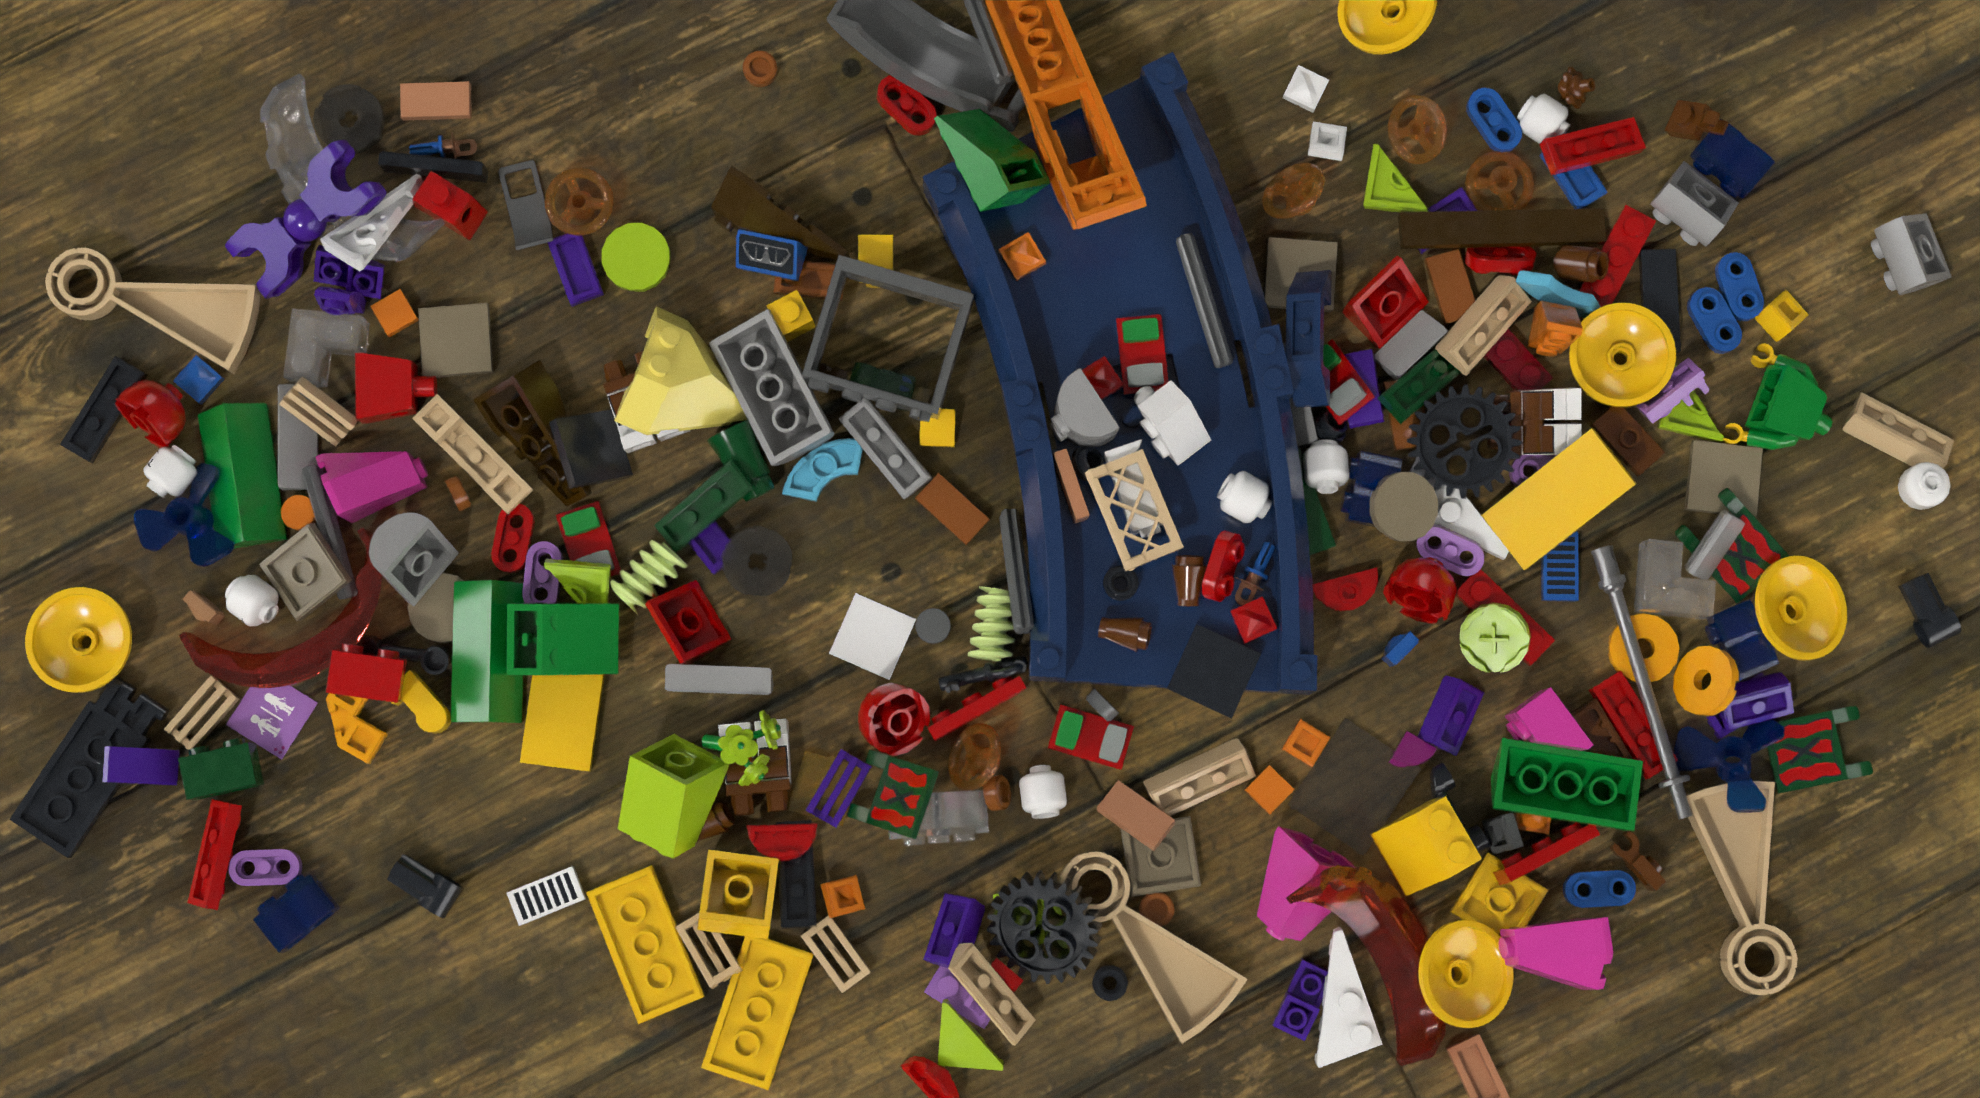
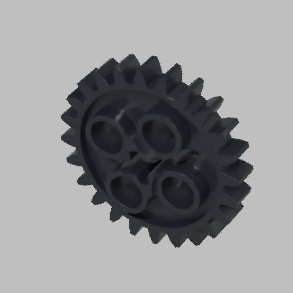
M1468 385L1463 386L1461 394H1457L1455 388L1450 386L1449 397L1447 398L1437 391L1435 393L1437 399L1435 405L1427 400L1424 401L1428 409L1426 414L1415 412V415L1421 420L1420 425H1409L1410 429L1417 432V437L1409 438L1407 442L1416 445L1417 449L1410 452L1408 456L1413 458L1419 457L1420 462L1413 469L1415 471L1425 469L1427 472L1423 477L1427 481H1430L1432 478L1436 480L1434 483L1435 491L1446 485V496L1449 497L1452 496L1455 489H1459L1461 499H1466L1468 489H1472L1474 495L1480 497L1481 486H1485L1489 492H1493L1492 481L1494 479L1502 484L1506 482L1501 474L1503 470L1514 473L1515 469L1508 463L1509 460L1521 458L1520 455L1512 451L1513 447L1523 445L1522 441L1513 439V434L1519 432L1521 427L1510 426L1509 423L1516 417V414L1509 413L1504 415L1503 411L1508 403L1503 401L1495 405L1496 394L1494 392L1486 399L1483 398L1482 387H1478L1474 395H1471ZM1476 408L1481 414V421L1476 427L1468 428L1463 423V414L1468 409ZM1445 425L1449 429L1450 438L1445 444L1437 445L1432 440V432L1437 426ZM1488 425L1493 426L1491 432L1469 443L1470 450L1467 451L1461 447L1441 459L1437 458V453L1459 443L1460 438L1458 435L1461 433L1465 436H1471ZM1486 439H1493L1498 444L1497 454L1490 459L1482 457L1479 451L1481 443ZM1455 456H1462L1467 462L1466 471L1459 476L1453 475L1448 468L1450 460Z
M1039 870L1034 880L1028 872H1025L1021 881L1016 877L1012 878L1008 886L1004 885L998 892L999 896H996L992 901L991 905L993 908L988 913L987 918L993 922L987 927V932L996 935L990 941V945L1001 946L996 956L998 958L1008 956L1010 959L1007 963L1008 968L1014 965L1019 966V977L1028 971L1031 972L1032 982H1035L1039 975H1043L1046 984H1050L1055 975L1059 982L1062 983L1067 977V973L1075 978L1080 968L1085 970L1090 963L1089 959H1093L1098 950L1095 947L1098 946L1102 937L1096 933L1101 929L1102 923L1093 920L1098 915L1099 910L1088 909L1092 897L1081 899L1079 894L1082 891V886H1078L1074 890L1069 888L1071 878H1066L1061 884L1058 882L1056 872L1051 875L1049 880L1045 879L1042 870ZM1040 899H1043V901H1044V906H1045L1044 909H1043V905H1042V902H1041ZM1019 906L1029 909L1032 915L1023 913ZM1053 907H1060L1066 915L1058 914ZM1023 939L1031 941L1035 948L1028 947L1023 942ZM1057 940H1063L1068 944L1069 948H1063L1058 944ZM1044 946H1046L1047 955L1044 953Z

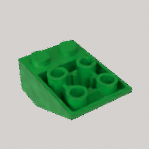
M981 109L939 115L934 118L940 130V135L946 142L955 160L956 167L962 174L971 192V197L977 204L980 212L1023 203L1051 183L1036 153Z
M519 602L507 604V675L619 674V604Z

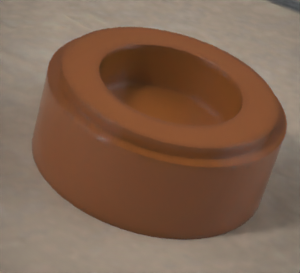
M752 52L743 62L744 76L755 87L768 86L777 77L778 68L776 61L768 52Z
M455 475L444 480L458 511L469 508L471 502L459 477Z
M1003 775L988 776L984 781V800L991 811L1006 810L1010 805L1011 789L1008 780Z
M1163 892L1147 894L1140 901L1139 914L1161 927L1169 923L1173 918L1174 904L1171 898Z

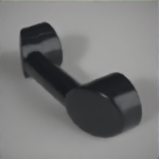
M364 635L353 643V645L364 646L363 653L377 655L378 649L399 651V658L419 662L427 673L433 675L444 672L449 667L451 661L448 650L440 644H434L427 649L383 644L381 639L373 635Z
M1441 762L1432 767L1430 773L1432 797L1434 799L1447 797L1479 854L1490 850V844L1481 828L1476 824L1467 829L1450 800L1447 791L1455 788L1456 785L1446 766Z

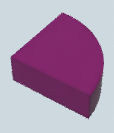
M1406 731L1389 763L1398 767L1423 764L1431 758L1437 748Z

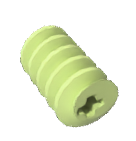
M651 540L649 544L653 553L641 550L639 554L643 563L631 560L629 563L633 573L621 570L619 573L623 583L621 584L614 580L609 582L612 590L637 615L635 605L647 608L645 605L647 602L644 597L645 595L653 598L658 597L655 585L663 588L668 587L665 575L673 578L678 577L675 565L685 569L688 567L664 542L660 544Z
M979 586L981 590L988 593L987 595L977 597V602L986 608L975 610V616L983 620V622L975 623L972 626V630L978 632L981 636L970 638V644L976 646L979 650L970 651L967 656L981 660L1001 662L1002 658L1012 657L1013 654L1005 649L1004 645L1015 642L1014 638L1006 634V631L1013 630V623L1008 620L1012 616L1009 591Z

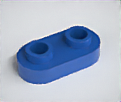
M1480 88L1473 92L1466 105L1469 118L1492 150L1499 153L1512 151L1522 138L1520 124L1495 90ZM1478 104H1486L1489 107V112H1480ZM1504 131L1507 133L1508 140H1499L1497 132Z
M1734 252L1725 255L1718 261L1715 267V276L1721 294L1736 320H1752L1760 314L1764 306L1763 295L1752 264L1741 253ZM1731 264H1736L1740 267L1741 272L1739 275L1731 272ZM1746 296L1751 299V307H1745L1742 304V297Z
M1710 287L1701 288L1693 293L1687 302V311L1707 347L1719 354H1725L1735 349L1741 342L1742 331L1723 296L1716 289ZM1703 299H1709L1712 302L1713 308L1711 310L1703 307ZM1720 329H1726L1730 333L1729 340H1724L1720 337Z
M1620 870L1576 872L1568 876L1563 884V895L1566 901L1572 906L1580 908L1622 906L1629 903L1636 892L1633 878L1628 873ZM1617 881L1621 882L1624 886V890L1620 895L1615 894L1613 891V885ZM1581 883H1585L1589 889L1588 894L1584 897L1580 896L1577 891Z

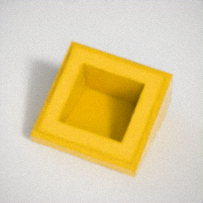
M1785 289L1764 307L1755 319L1772 339L1778 342L1798 326L1809 314Z
M941 409L938 420L930 418L929 422L920 421V446H955V409Z

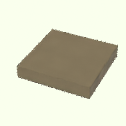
M1269 237L1264 288L1267 308L1286 309L1287 293L1296 272L1331 270V305L1324 306V312H1333L1338 242Z
M488 303L418 308L422 376H436L437 378L494 373L490 308Z
M1698 440L1691 441L1684 510L1720 514L1725 509L1731 513L1718 498V494L1723 489L1728 488L1751 514L1757 517L1763 448Z
M315 523L307 524L259 564L296 621L304 620L352 581Z
M1190 816L1174 818L1175 825L1155 851L1121 829L1131 897L1201 886Z

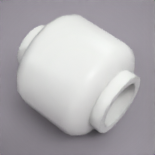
M1541 94L1537 98L1531 96L1517 116L1522 133L1539 144L1546 138L1565 134L1570 127V124L1566 122L1568 109L1547 94Z
M1324 439L1313 442L1310 448L1303 453L1305 483L1311 488L1317 489L1321 494H1331L1338 491V487L1344 485L1349 480L1347 451L1334 440Z
M173 445L171 449L165 446L161 447L144 467V474L150 480L146 486L162 498L167 493L175 497L181 496L197 475V470L193 466L197 461L176 445Z
M1924 462L1904 471L1899 479L1898 490L1904 503L1911 508L1922 510L1929 509L1943 502L1949 494L1951 485L1949 476L1938 464Z
M1246 471L1238 472L1236 475L1229 474L1217 494V498L1221 500V510L1242 523H1251L1256 517L1263 519L1272 505V500L1268 499L1270 491L1268 484Z
M256 575L237 577L226 589L227 610L247 626L269 623L278 613V592Z
M1038 765L1031 767L1030 773L1020 779L1021 803L1025 812L1031 813L1034 819L1051 818L1060 815L1059 810L1067 804L1064 777L1061 773L1051 771L1050 765Z

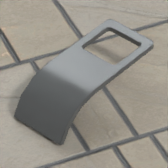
M529 160L500 168L498 173L513 228L516 250L553 241L550 218L535 162ZM530 168L537 193L511 199L505 175Z

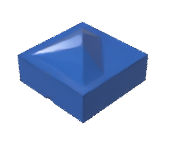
M195 355L173 381L202 405L224 381V378L199 356Z
M1411 631L1393 637L1387 643L1384 656L1381 659L1389 667L1397 665L1419 643V639Z

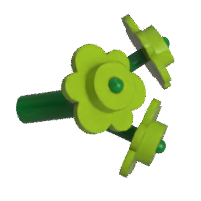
M764 710L759 712L761 720L760 730L752 732L750 729L742 730L739 725H730L726 729L725 736L720 737L706 734L702 738L703 748L721 751L720 756L723 762L727 764L736 762V764L746 767L744 775L738 782L740 786H749L751 783L757 784L768 772L766 764L770 760L769 756L761 754L753 763L748 760V757H753L758 752V745L754 739L765 736L768 747L773 748V750L778 749L777 740L781 738V727L777 720L770 718L769 714H766Z

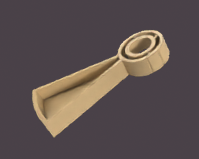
M89 248L66 250L51 263L48 269L49 273L46 275V290L50 300L58 309L72 318L79 320L99 319L110 313L118 304L234 375L246 355L259 313L261 293L256 285L122 282L119 270L113 262L99 252ZM81 269H92L98 279L95 291L88 297L82 299L74 298L69 290V281L72 275Z
M1747 781L1727 783L1701 789L1686 795L1692 816L1688 817L1739 924V927L1732 931L1724 940L1720 952L1721 969L1733 987L1751 995L1773 994L1785 988V985H1788L1794 977L1798 960L1793 942L1786 933L1775 926L1765 924L1775 782ZM1756 942L1766 944L1774 955V965L1771 971L1761 977L1753 975L1745 965V953Z
M1098 851L1075 856L1063 868L1059 883L1062 884L1069 877L1071 878L1069 888L1074 890L1082 874L1088 870H1101L1108 876L1111 882V891L1107 899L1099 904L1088 905V909L1099 910L1098 915L1093 921L1104 922L1112 919L1179 1042L1183 1044L1220 1016L1235 999L1247 978L1125 906L1130 895V881L1125 868L1122 867V864L1116 858Z

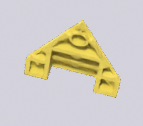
M656 306L645 334L648 340L634 379L624 392L614 421L642 434L653 435L659 434L663 430L678 429L679 431L726 426L732 422L748 420L714 353L690 322Z

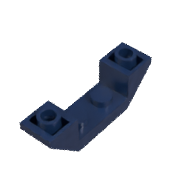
M1331 270L1296 272L1287 293L1285 354L1294 389L1292 399L1295 408L1330 406V371L1323 364L1324 306L1331 305Z

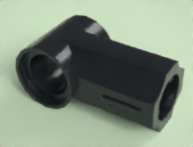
M1925 573L1898 586L1915 619L1913 621L1915 633L1926 648L1933 647L1961 633V625L1955 612L1949 606L1944 605L1929 573Z
M403 854L395 863L387 878L388 881L418 899L417 903L443 919L464 889L451 878L440 872L434 873L406 854Z

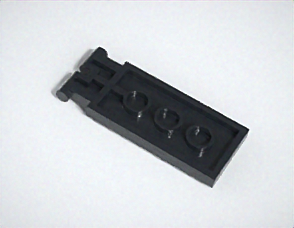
M116 676L106 684V689L96 703L88 701L9 819L67 858L73 857L121 785V783L103 782L105 746L146 748L151 740L146 736L147 732L156 719L163 721L169 713L168 708L145 693H142L135 703L132 702L131 699L137 688L119 676Z

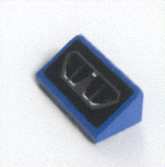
M738 229L736 236V268L798 281L808 248L795 240Z

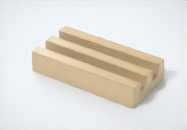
M303 376L279 403V405L335 447L347 435L349 430L354 428L358 421L352 413Z
M210 675L164 730L172 734L187 750L199 747L240 698L216 677ZM213 687H215L217 690L197 711V713L190 719V721L183 727V729L179 731V726L186 720V718L207 696V694L213 689ZM223 695L226 696L225 702L191 740L187 738Z
M699 913L675 928L709 987L714 989L720 982H725L730 979V976L735 973L738 974L743 970L723 935L711 932L730 964V967L725 969L705 932L697 930ZM691 927H693L719 972L714 977L687 931Z
M829 915L817 923V927H812L801 935L841 993L871 973L833 918L829 919ZM828 925L861 970L859 973L855 974L823 930L825 926ZM816 933L849 977V980L845 983L812 939V936Z

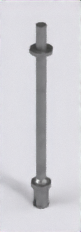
M1613 545L1591 551V554L1593 555L1601 580L1598 582L1599 589H1603L1604 592L1609 594L1666 777L1665 781L1659 783L1660 789L1669 787L1678 819L1690 817L1692 813L1682 784L1689 781L1690 776H1680L1622 592L1626 582L1625 575L1620 574Z

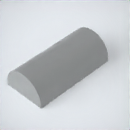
M769 309L709 342L771 466L781 465L801 457L834 436V432L812 389L808 387V381L803 378V372Z

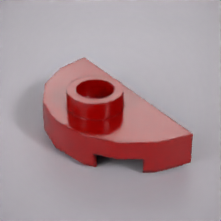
M1376 567L1313 584V596L1325 607L1335 611H1352L1366 604L1375 593L1378 583V569Z
M818 823L747 825L749 839L757 851L765 857L777 858L779 861L796 859L807 852L816 839Z
M919 1056L910 1057L901 1065L903 1071L928 1098H959L955 1083L952 1081L951 1074L946 1068L938 1066L925 1057Z

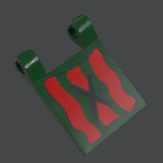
M1725 488L1718 494V498L1734 516L1744 521L1745 525L1712 573V576L1738 604L1757 587L1761 575L1768 566L1779 559L1789 557V555L1730 489ZM1681 525L1676 529L1675 535L1693 554L1700 543L1698 538L1686 525Z
M1857 706L1761 725L1777 794L1867 776L1873 773L1870 761L1845 765L1835 724L1859 719L1860 714Z
M869 750L865 763L884 770L871 808L868 809L851 803L847 817L916 840L939 771Z

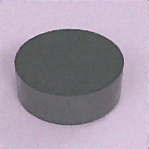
M927 609L916 620V632L920 639L926 643H941L950 633V620L939 609Z
M1095 688L1086 696V700L1105 720L1111 722L1119 714Z

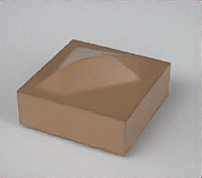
M190 590L182 599L187 603L197 620L218 625L225 617L223 611L198 591Z

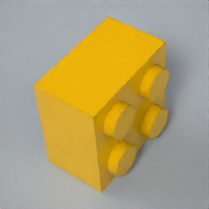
M708 850L697 930L768 939L779 859Z

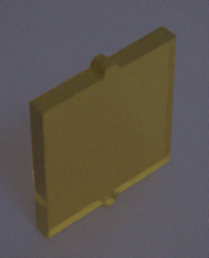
M808 751L804 752L787 810L810 816L812 821L815 822L820 819L807 812L806 809L836 758L834 755L828 758ZM842 762L816 807L818 810L822 811L849 763ZM856 766L831 808L828 815L832 818L835 817L858 777L859 767ZM847 811L839 823L840 826L844 824Z

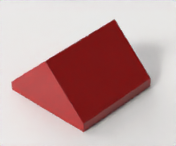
M1396 256L1347 303L1342 313L1377 348L1381 349L1429 301L1402 258Z
M697 580L648 600L645 603L681 665H690L731 640L730 635Z

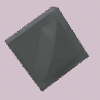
M1513 812L1482 821L1492 854L1524 846Z

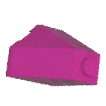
M407 451L324 453L316 456L320 469L325 467L327 473L321 475V480L337 515L351 523L428 487L424 480L428 476V472L420 457L414 459Z
M1280 826L1277 827L1274 833L1257 917L1267 926L1266 931L1274 938L1282 941L1285 938L1301 941L1357 888L1366 876L1339 853L1333 850L1330 853L1323 847L1313 844L1314 839L1304 833Z
M1608 917L1576 918L1500 929L1501 938L1498 945L1505 965L1581 990L1604 989L1606 977L1602 974L1604 964H1611L1613 957Z

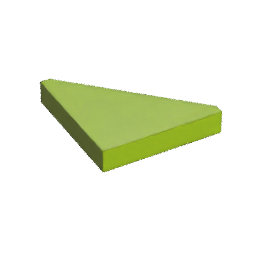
M1373 144L1363 203L1364 208L1391 212H1428V208L1420 200L1396 166L1390 161L1379 144Z
M1694 390L1689 395L1694 404L1687 406L1680 400L1681 402L1667 416L1659 419L1658 429L1713 442H1723V434L1716 428L1708 415L1709 412Z
M556 559L545 560L544 568L557 578L564 586L565 591L577 603H609L611 564Z
M943 999L938 1066L1003 1071L1004 1061L998 1058L967 1020L965 1021L954 1009L950 1001Z

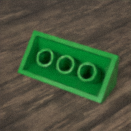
M223 403L198 414L217 551L288 540L286 524L281 517L283 503L281 490L278 487V469L268 404Z
M497 580L454 581L451 722L522 723L523 675H507V604L514 602L525 603L522 596L523 583Z
M1502 738L1491 774L1492 808L1633 832L1635 831L1643 761Z

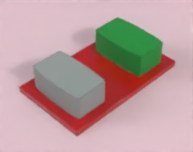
M1161 314L1116 318L1124 395L1136 394L1144 386H1150L1156 392L1169 382Z
M1331 339L1323 347V364L1330 371V406H1326V408L1337 423L1341 425L1373 400L1375 396L1336 342Z
M599 501L556 515L570 561L611 564L610 577L620 574L621 568Z
M1060 705L1048 749L1122 770L1134 726L1115 720L1110 722L1101 716Z

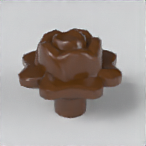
M1569 67L1567 72L1563 73V78L1560 79L1558 84V91L1561 94L1560 98L1566 101L1568 105L1572 104L1575 109H1580L1581 104L1585 103L1587 92L1595 90L1593 78L1584 79L1582 72L1576 71L1574 67Z

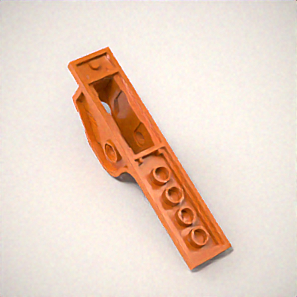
M984 0L1024 99L1044 169L1051 182L1050 184L1057 201L1065 212L1072 229H1081L1146 207L1144 193L1060 1ZM1080 99L1085 124L1096 156L1069 165L1058 134L1051 127L1048 109Z

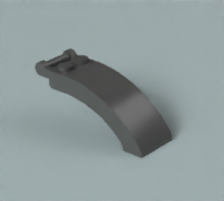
M838 0L827 17L828 23L852 47L876 66L905 85L937 102L962 112L981 109L1009 132L1015 130L1019 123L1018 116L1025 106L1020 89H1018L1006 110L999 108L1015 81V76L1012 73L1014 78L1010 83L998 85L995 82L978 38L943 22L912 0Z

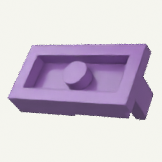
M1687 358L1674 368L1668 383L1655 397L1647 402L1636 405V407L1653 424L1658 419L1667 416L1681 402L1680 400L1687 406H1691L1694 402L1689 395L1694 389L1699 388L1704 394L1709 392V388L1703 378L1705 374L1692 360Z
M939 966L924 993L942 1003L943 999H948L961 1016L985 1029L990 1021L988 1015L948 968Z

